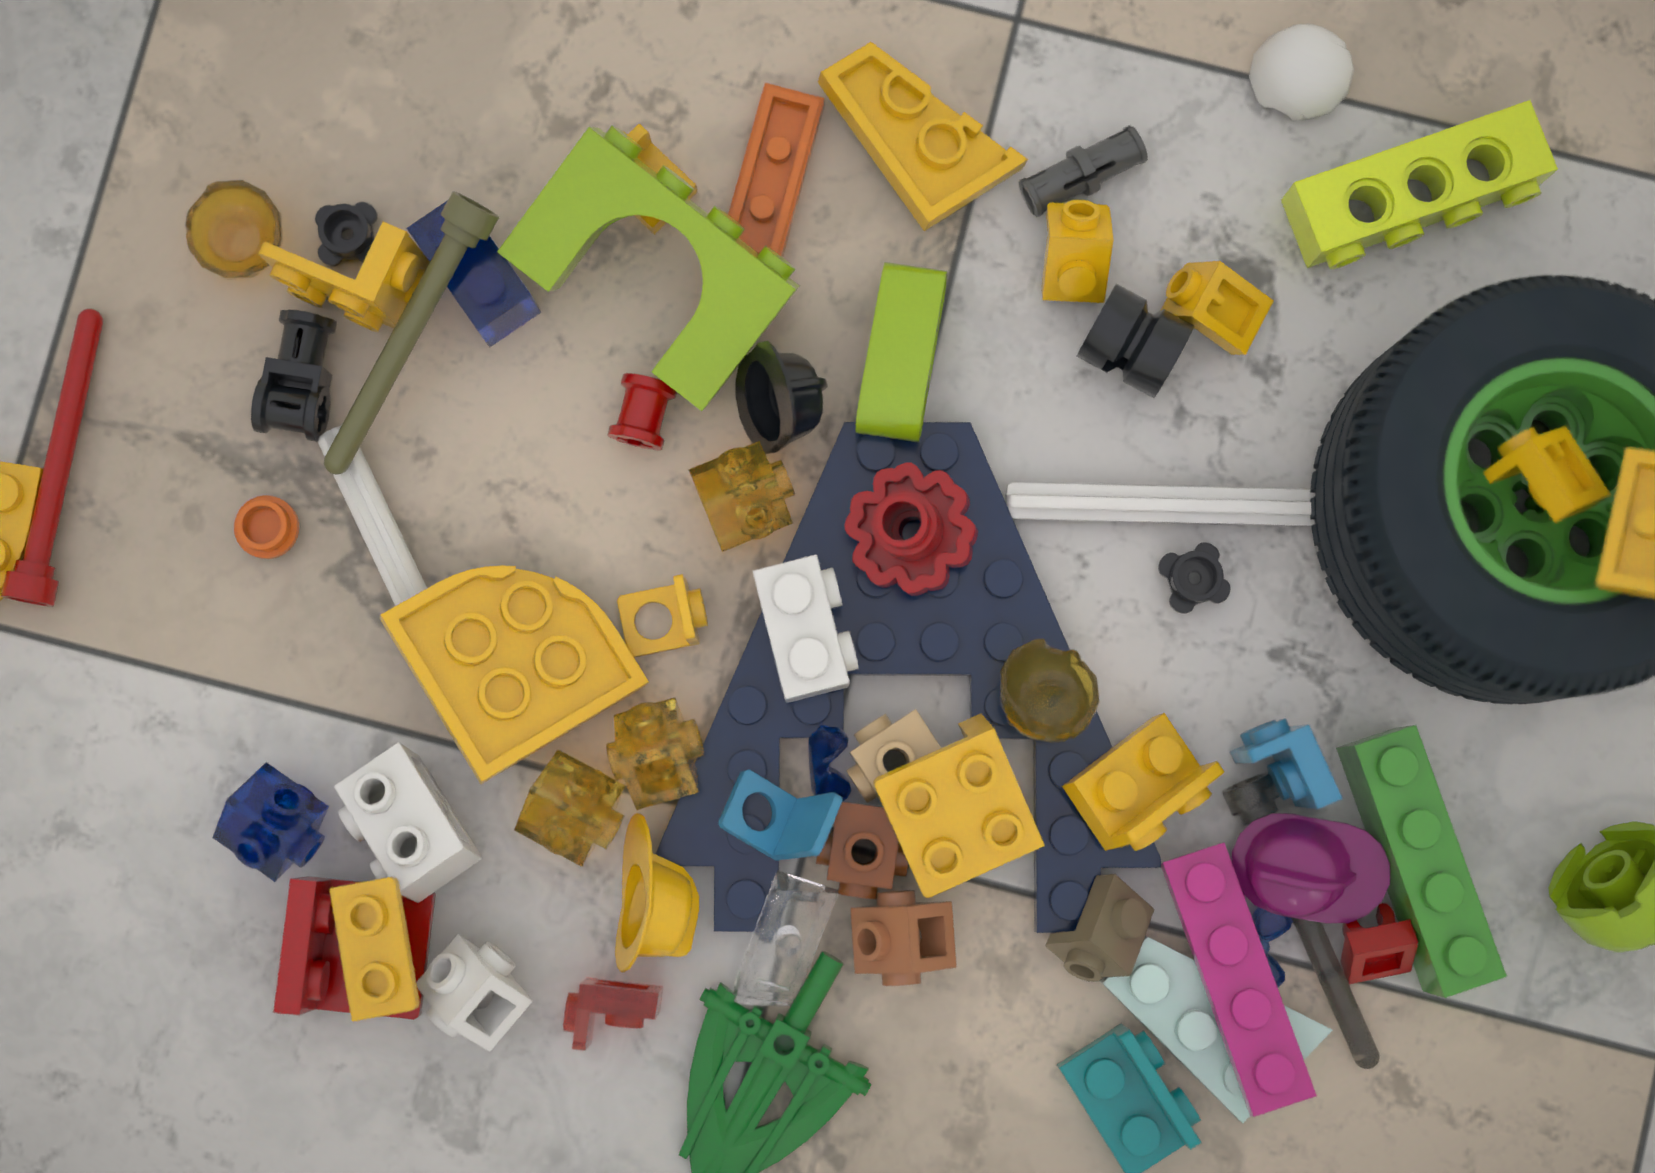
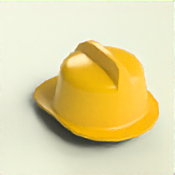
M635 813L631 817L623 847L622 908L615 943L616 966L621 972L628 971L637 957L686 956L692 947L699 914V894L694 880L682 866L652 853L649 827L645 817L640 813Z

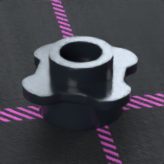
M358 202L355 206L349 204L326 205L318 210L315 216V223L318 225V235L322 242L318 248V256L324 264L335 267L343 260L359 259L361 262H364L374 241L373 224L378 218V214L371 204ZM344 230H353V236L350 239H344L342 237Z
M1200 543L1195 547L1194 551L1180 556L1175 553H1168L1161 558L1158 570L1160 575L1168 580L1172 593L1169 598V604L1174 611L1186 614L1191 612L1197 604L1206 601L1219 604L1228 598L1230 584L1224 579L1223 569L1218 561L1220 553L1214 545ZM1196 572L1199 574L1200 581L1198 584H1192L1189 581L1190 573Z

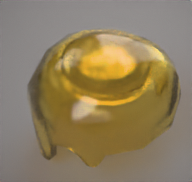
M244 180L216 181L207 185L205 191L189 208L186 215L185 227L187 230L186 240L188 249L202 268L226 280L257 276L270 266L258 255L263 242L280 248L283 244L282 215L264 190Z
M1033 639L1012 650L1000 672V706L1009 724L1018 732L1031 739L1053 743L1074 739L1088 729L1100 703L1098 680L1088 665L1081 660L1077 650L1064 651L1052 648L1046 643L1045 639Z

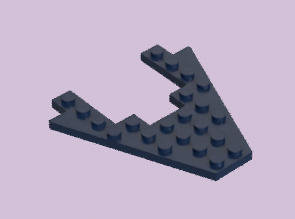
M844 422L783 563L817 554L820 570L833 568L842 600V606L831 608L837 634L845 631L850 632L859 669L848 671V675L970 676V718L981 713L994 727L999 739H1033L1034 822L1045 845L1034 851V931L1036 933L1075 931L1095 877L1101 875V868H1161V857L1154 842L1138 851H1134L1131 845L1105 851L1062 787L1113 747L1010 511L1006 506V502L971 422H923L920 441L913 442L856 433V422ZM903 463H913L921 470L924 476L938 470L946 472L955 484L968 494L970 506L964 516L968 517L978 529V537L972 546L973 554L969 564L959 568L949 567L950 577L946 587L935 591L928 590L926 593L918 596H911L903 591L898 582L887 588H881L872 583L866 573L859 569L852 560L854 549L859 542L851 538L845 531V521L849 513H851L850 504L853 496L863 491L874 492L873 480L876 473L881 469H895V467ZM912 520L904 526L902 532L904 540H908L917 534L921 521ZM761 611L655 853L680 866H714V932L779 931V860L775 861L721 829L718 824L739 773L751 770L780 788V738H844V689L786 703L763 611ZM752 793L744 801L742 813L746 824L756 831L765 829L772 817V810L768 800L761 794Z

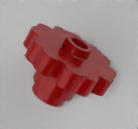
M903 463L895 467V469H881L874 476V492H859L851 499V513H849L845 521V531L851 538L859 542L853 552L852 560L854 564L866 573L872 583L881 588L890 587L898 582L901 589L911 596L921 595L928 590L943 589L949 582V567L959 568L969 564L973 554L972 546L978 537L976 525L968 517L964 516L970 506L968 494L960 486L956 485L952 478L942 470L934 471L924 476L921 470L913 463ZM912 520L921 521L917 534L908 540H904L902 534L904 526Z

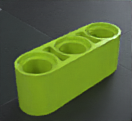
M884 263L858 402L856 433L913 442L920 441L945 298L947 271Z

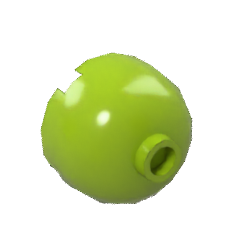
M1636 821L1612 825L1599 831L1606 840L1595 845L1587 854L1585 847L1580 843L1566 855L1555 869L1548 890L1549 897L1557 907L1555 910L1576 934L1588 944L1619 953L1640 950L1655 945V826Z

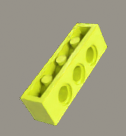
M1531 100L1296 181L1283 196L1281 202L1306 267L1310 268L1327 262L1329 269L1332 270L1360 260L1366 256L1364 248L1385 241L1388 249H1394L1411 243L1425 234L1423 227L1444 221L1447 229L1468 223L1483 214L1481 207L1502 200L1505 208L1525 203L1542 193L1539 186L1555 173L1558 168ZM1471 159L1482 163L1489 173V181H1481L1473 177L1467 168V160ZM1408 180L1423 182L1431 192V202H1423L1416 199L1409 191ZM1360 200L1365 202L1373 212L1374 222L1366 223L1357 220L1350 212L1349 201Z

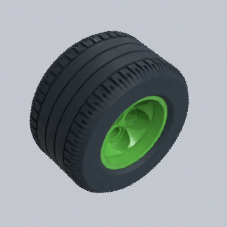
M1567 275L1515 278L1501 281L1497 284H1490L1469 294H1464L1425 318L1403 338L1381 354L1380 357L1375 359L1344 393V397L1338 402L1331 414V420L1325 427L1320 440L1322 445L1317 449L1313 465L1316 471L1312 473L1310 492L1315 493V497L1310 499V519L1315 520V524L1311 526L1314 546H1318L1319 551L1316 554L1321 570L1326 572L1327 577L1325 580L1332 595L1336 594L1339 599L1337 604L1346 618L1352 619V626L1364 640L1369 639L1371 641L1369 645L1382 657H1389L1391 664L1406 674L1412 673L1414 679L1430 687L1436 686L1438 690L1454 696H1462L1465 699L1494 704H1532L1601 694L1648 681L1655 677V598L1599 589L1596 582L1626 447L1655 451V299H1651L1645 293L1637 294L1636 289L1625 288L1618 283L1610 285V282L1606 280H1596L1590 277L1582 279L1581 276ZM1533 420L1543 422L1550 431L1566 426L1590 464L1599 472L1602 482L1611 495L1588 510L1554 523L1547 510L1542 508L1532 497L1528 481L1523 473L1489 484L1483 474L1488 468L1478 466L1470 458L1468 452L1469 441L1477 439L1485 443L1490 450L1491 464L1489 467L1502 459L1497 450L1498 447L1515 435L1531 428ZM1524 489L1529 495L1524 504L1528 510L1519 513L1514 506L1518 499L1514 492ZM1460 501L1469 503L1478 513L1479 525L1475 533L1470 530ZM1572 526L1582 529L1588 536L1590 547L1586 557L1577 554L1570 545L1569 533ZM1510 545L1520 548L1526 554L1528 570L1524 577L1514 574L1508 567L1506 553Z

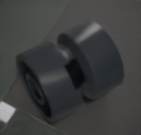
M1116 284L1081 346L1077 357L1106 373L1116 367L1120 368L1123 371V382L1155 398L1183 351L1194 329V325L1165 309L1155 314L1149 313L1146 299Z

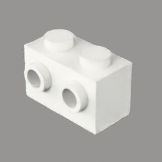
M816 554L754 570L753 575L786 703L848 688L850 682L847 672L859 669L850 632L845 631L838 634L836 632L831 608L842 606V600L833 568L820 570Z
M400 742L334 786L345 805L338 810L343 824L358 842H362L365 839L376 856V859L370 863V868L376 879L396 877L399 881L401 895L417 903L483 859L420 756Z

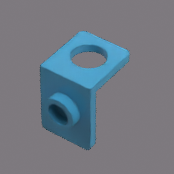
M745 770L739 773L718 824L724 831L775 861L817 856L824 847L843 798L834 792L796 798L755 772ZM752 793L763 795L771 806L772 817L770 823L762 831L751 829L743 818L742 808L744 801Z

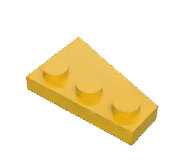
M869 42L820 72L817 83L923 231H926L1024 168L1028 161L1026 157L1011 146L1006 150L981 131L983 125L966 112L960 116L931 94L930 85L873 42Z

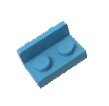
M1286 718L1266 722L1241 733L1240 737L1244 746L1230 751L1235 764L1255 763L1272 755L1275 762L1267 765L1271 781L1283 801L1291 798L1295 807L1320 809L1343 799L1309 724L1289 726Z

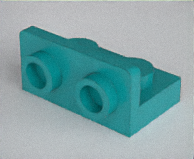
M1121 1023L1058 1063L1057 1067L1123 1172L1142 1173L1184 1145L1191 1150L1201 1144L1200 1139L1192 1128L1201 1119L1180 1087L1169 1092L1156 1071L1165 1065V1062L1145 1031L1143 1030L1134 1036L1130 1029Z

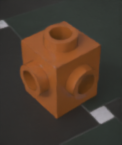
M842 802L835 818L834 827H831L821 853L817 855L816 864L828 866L827 880L839 882L838 894L876 900L878 888L892 889L894 876L906 877L908 861L884 808ZM860 839H869L875 845V855L867 863H859L851 856L853 844Z

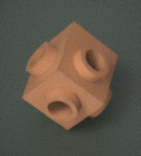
M915 890L887 891L877 893V905L850 908L855 974H882L883 986H901L921 983V973L957 968L952 901L916 902Z

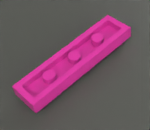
M1225 842L1163 862L1161 864L1163 874L1250 1117L1262 1115L1316 1097L1314 1086Z

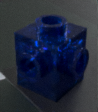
M266 762L226 800L212 838L233 852L244 865L257 869L276 882L293 864L300 868L304 867L319 850L325 839V836L319 832V829L329 806L315 797L307 787L295 783Z

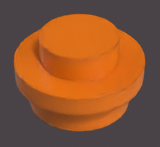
M269 495L258 496L247 501L239 509L234 521V534L240 547L248 554L261 559H273L284 555L293 547L299 534V520L295 510L284 500Z

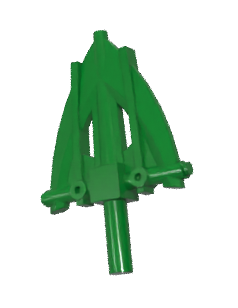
M821 951L786 1015L784 1016L779 1013L774 1023L762 1017L761 1014L764 1008L755 1004L753 1009H747L735 1002L736 994L720 982L717 990L705 988L699 1000L704 1002L703 1006L708 1008L696 1042L690 1070L687 1097V1137L678 1154L685 1159L690 1156L692 1173H759L779 1162L808 1141L836 1114L852 1093L866 1096L871 1087L869 1079L864 1077L869 1070L868 1067L852 1061L843 1065L831 1058L832 1048L828 1045L823 1044L820 1049H816L807 1044L812 1033L808 1030V1027L844 965L841 960L825 951ZM734 1062H752L727 1109L724 1097V1081ZM785 1081L793 1094L781 1117L757 1127Z

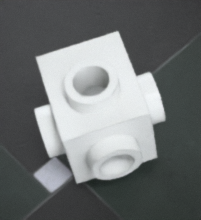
M459 934L431 962L426 972L416 982L417 988L431 1005L426 1011V1015L438 1028L454 1038L461 1034L489 1052L524 1013L533 1000L510 974L516 967V964L510 957L489 941H486L479 948Z

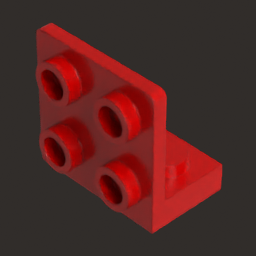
M312 876L290 879L273 1013L300 1016L315 1009L350 1013L330 888L361 883L360 881ZM435 892L419 903L401 895L416 982L427 970L436 897ZM417 988L419 1006L416 1009L383 1017L412 1020L420 1017L423 994Z

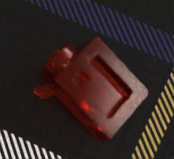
M587 977L580 983L579 993L569 992L566 1000L563 1031L574 1033L572 1050L586 1051L592 1044L596 1013L606 1014L605 1024L622 1028H643L644 1019L655 1020L661 1011L664 986Z

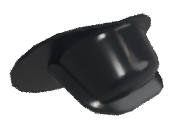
M769 341L758 343L739 364L735 379L736 403L739 417L746 435L753 445L765 454L776 453L790 442L811 433L820 423L822 417V391L828 387L826 379L818 377L809 361L802 356L794 353H778Z

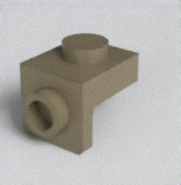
M1116 874L1098 875L1095 877L1076 930L1050 933L1045 946L1064 962V968L1071 975L1081 980L1097 982L1101 978L1131 976L1155 909Z

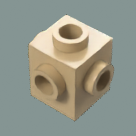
M916 709L893 724L888 716L884 714L854 734L860 746L849 753L856 764L846 770L864 800L869 803L876 797L879 798L873 784L874 779L888 772L883 766V757L886 752H900L907 764L941 749V746Z

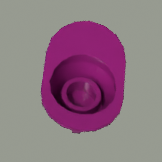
M1272 813L1253 820L1239 834L1232 851V864L1243 894L1255 906L1273 914L1327 924L1350 923L1371 913L1383 901L1390 884V862L1382 845L1366 830L1343 822L1291 813Z

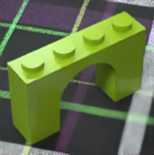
M611 125L605 133L600 128L588 127L497 253L546 291L550 292L560 289L600 234L610 225L623 218L633 215L654 217L665 221L679 230L691 243L698 256L703 279L702 294L693 317L651 372L695 407L703 411L800 287L789 278L796 269L769 247L764 246L761 252L757 253L739 239L745 229L717 206H714L709 213H706L692 202L688 197L694 188L672 170L663 165L659 172L656 173L637 158L643 148L620 129Z

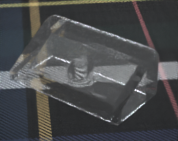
M776 871L734 982V1002L743 1005L791 1006L806 979L838 897V889L785 872Z

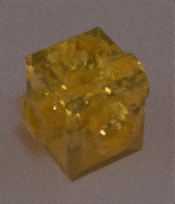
M760 441L745 447L729 449L718 458L688 469L722 552L751 540L765 538L774 531L793 524L784 500L795 495L790 478L782 460L769 463Z
M675 697L656 703H640L628 711L614 715L615 741L606 744L608 760L617 781L624 779L636 810L699 792L695 758L705 755L701 734L694 718L684 721Z
M558 749L529 789L514 831L544 846L550 852L583 867L596 845L607 850L615 838L625 818V815L616 811V808L626 785Z

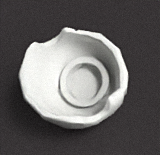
M1297 24L1273 34L1260 46L1253 55L1249 79L1256 99L1264 108H1275L1288 115L1291 120L1298 121L1304 118L1311 119L1331 113L1348 95L1354 68L1351 54L1346 49L1345 42L1336 34L1322 26Z

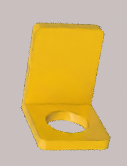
M683 574L673 576V585L618 597L617 603L625 644L633 657L700 644L697 628L708 626L703 596L700 588L689 590L688 582ZM649 603L664 605L669 609L672 616V625L669 632L662 638L655 640L641 636L635 626V618L638 611Z

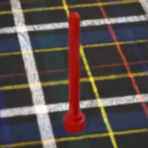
M85 309L77 317L23 560L15 561L13 571H6L1 593L3 598L54 607L59 581L53 579L55 567L49 566L103 327V317L95 309Z

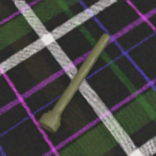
M452 192L440 214L445 218L440 228L445 233L442 241L324 458V466L332 474H342L349 468L467 248H476L480 239L487 240L499 219V216L488 208L458 192Z

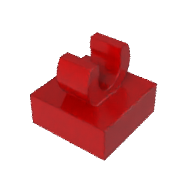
M1387 903L1378 905L1376 920L1379 926L1364 928L1357 920L1343 923L1342 932L1345 940L1340 963L1348 985L1409 973L1412 970L1419 943L1410 919L1395 922V914Z

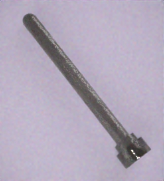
M1269 772L1242 780L1222 791L1231 815H1239L1243 825H1249L1253 820L1279 811L1275 800L1280 795ZM1291 917L1355 1063L1363 1069L1374 1068L1380 1059L1378 1048L1321 922Z

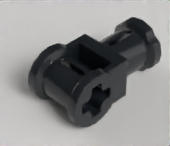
M290 309L281 310L279 322L284 325L279 355L278 359L269 357L265 359L263 374L256 385L252 399V428L255 432L268 433L271 428L305 433L307 440L318 442L319 436L325 433L329 420V390L332 374L322 365L328 335L335 333L337 322L331 318L311 312Z

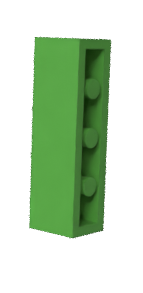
M1417 726L1393 728L1337 747L1336 750L1364 828L1382 845L1390 862V884L1387 892L1398 922L1410 919L1419 942L1413 965L1423 992L1447 998L1507 977Z

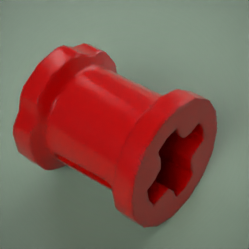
M625 373L622 376L621 385L626 390L617 424L609 426L607 435L612 439L631 446L662 450L665 440L660 436V430L668 400L676 398L677 392L662 380L640 374Z

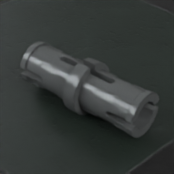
M1128 125L1122 131L1086 149L1076 146L1066 152V159L1028 178L1019 180L1021 194L1031 213L1038 217L1047 210L1048 203H1062L1082 192L1086 196H1090L1100 191V183L1138 164L1147 162L1148 154L1146 147L1137 130Z

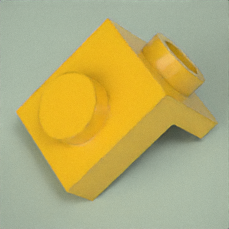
M1087 200L1048 203L1046 213L1047 241L1041 284L1042 300L1105 303L1114 241L1110 207Z

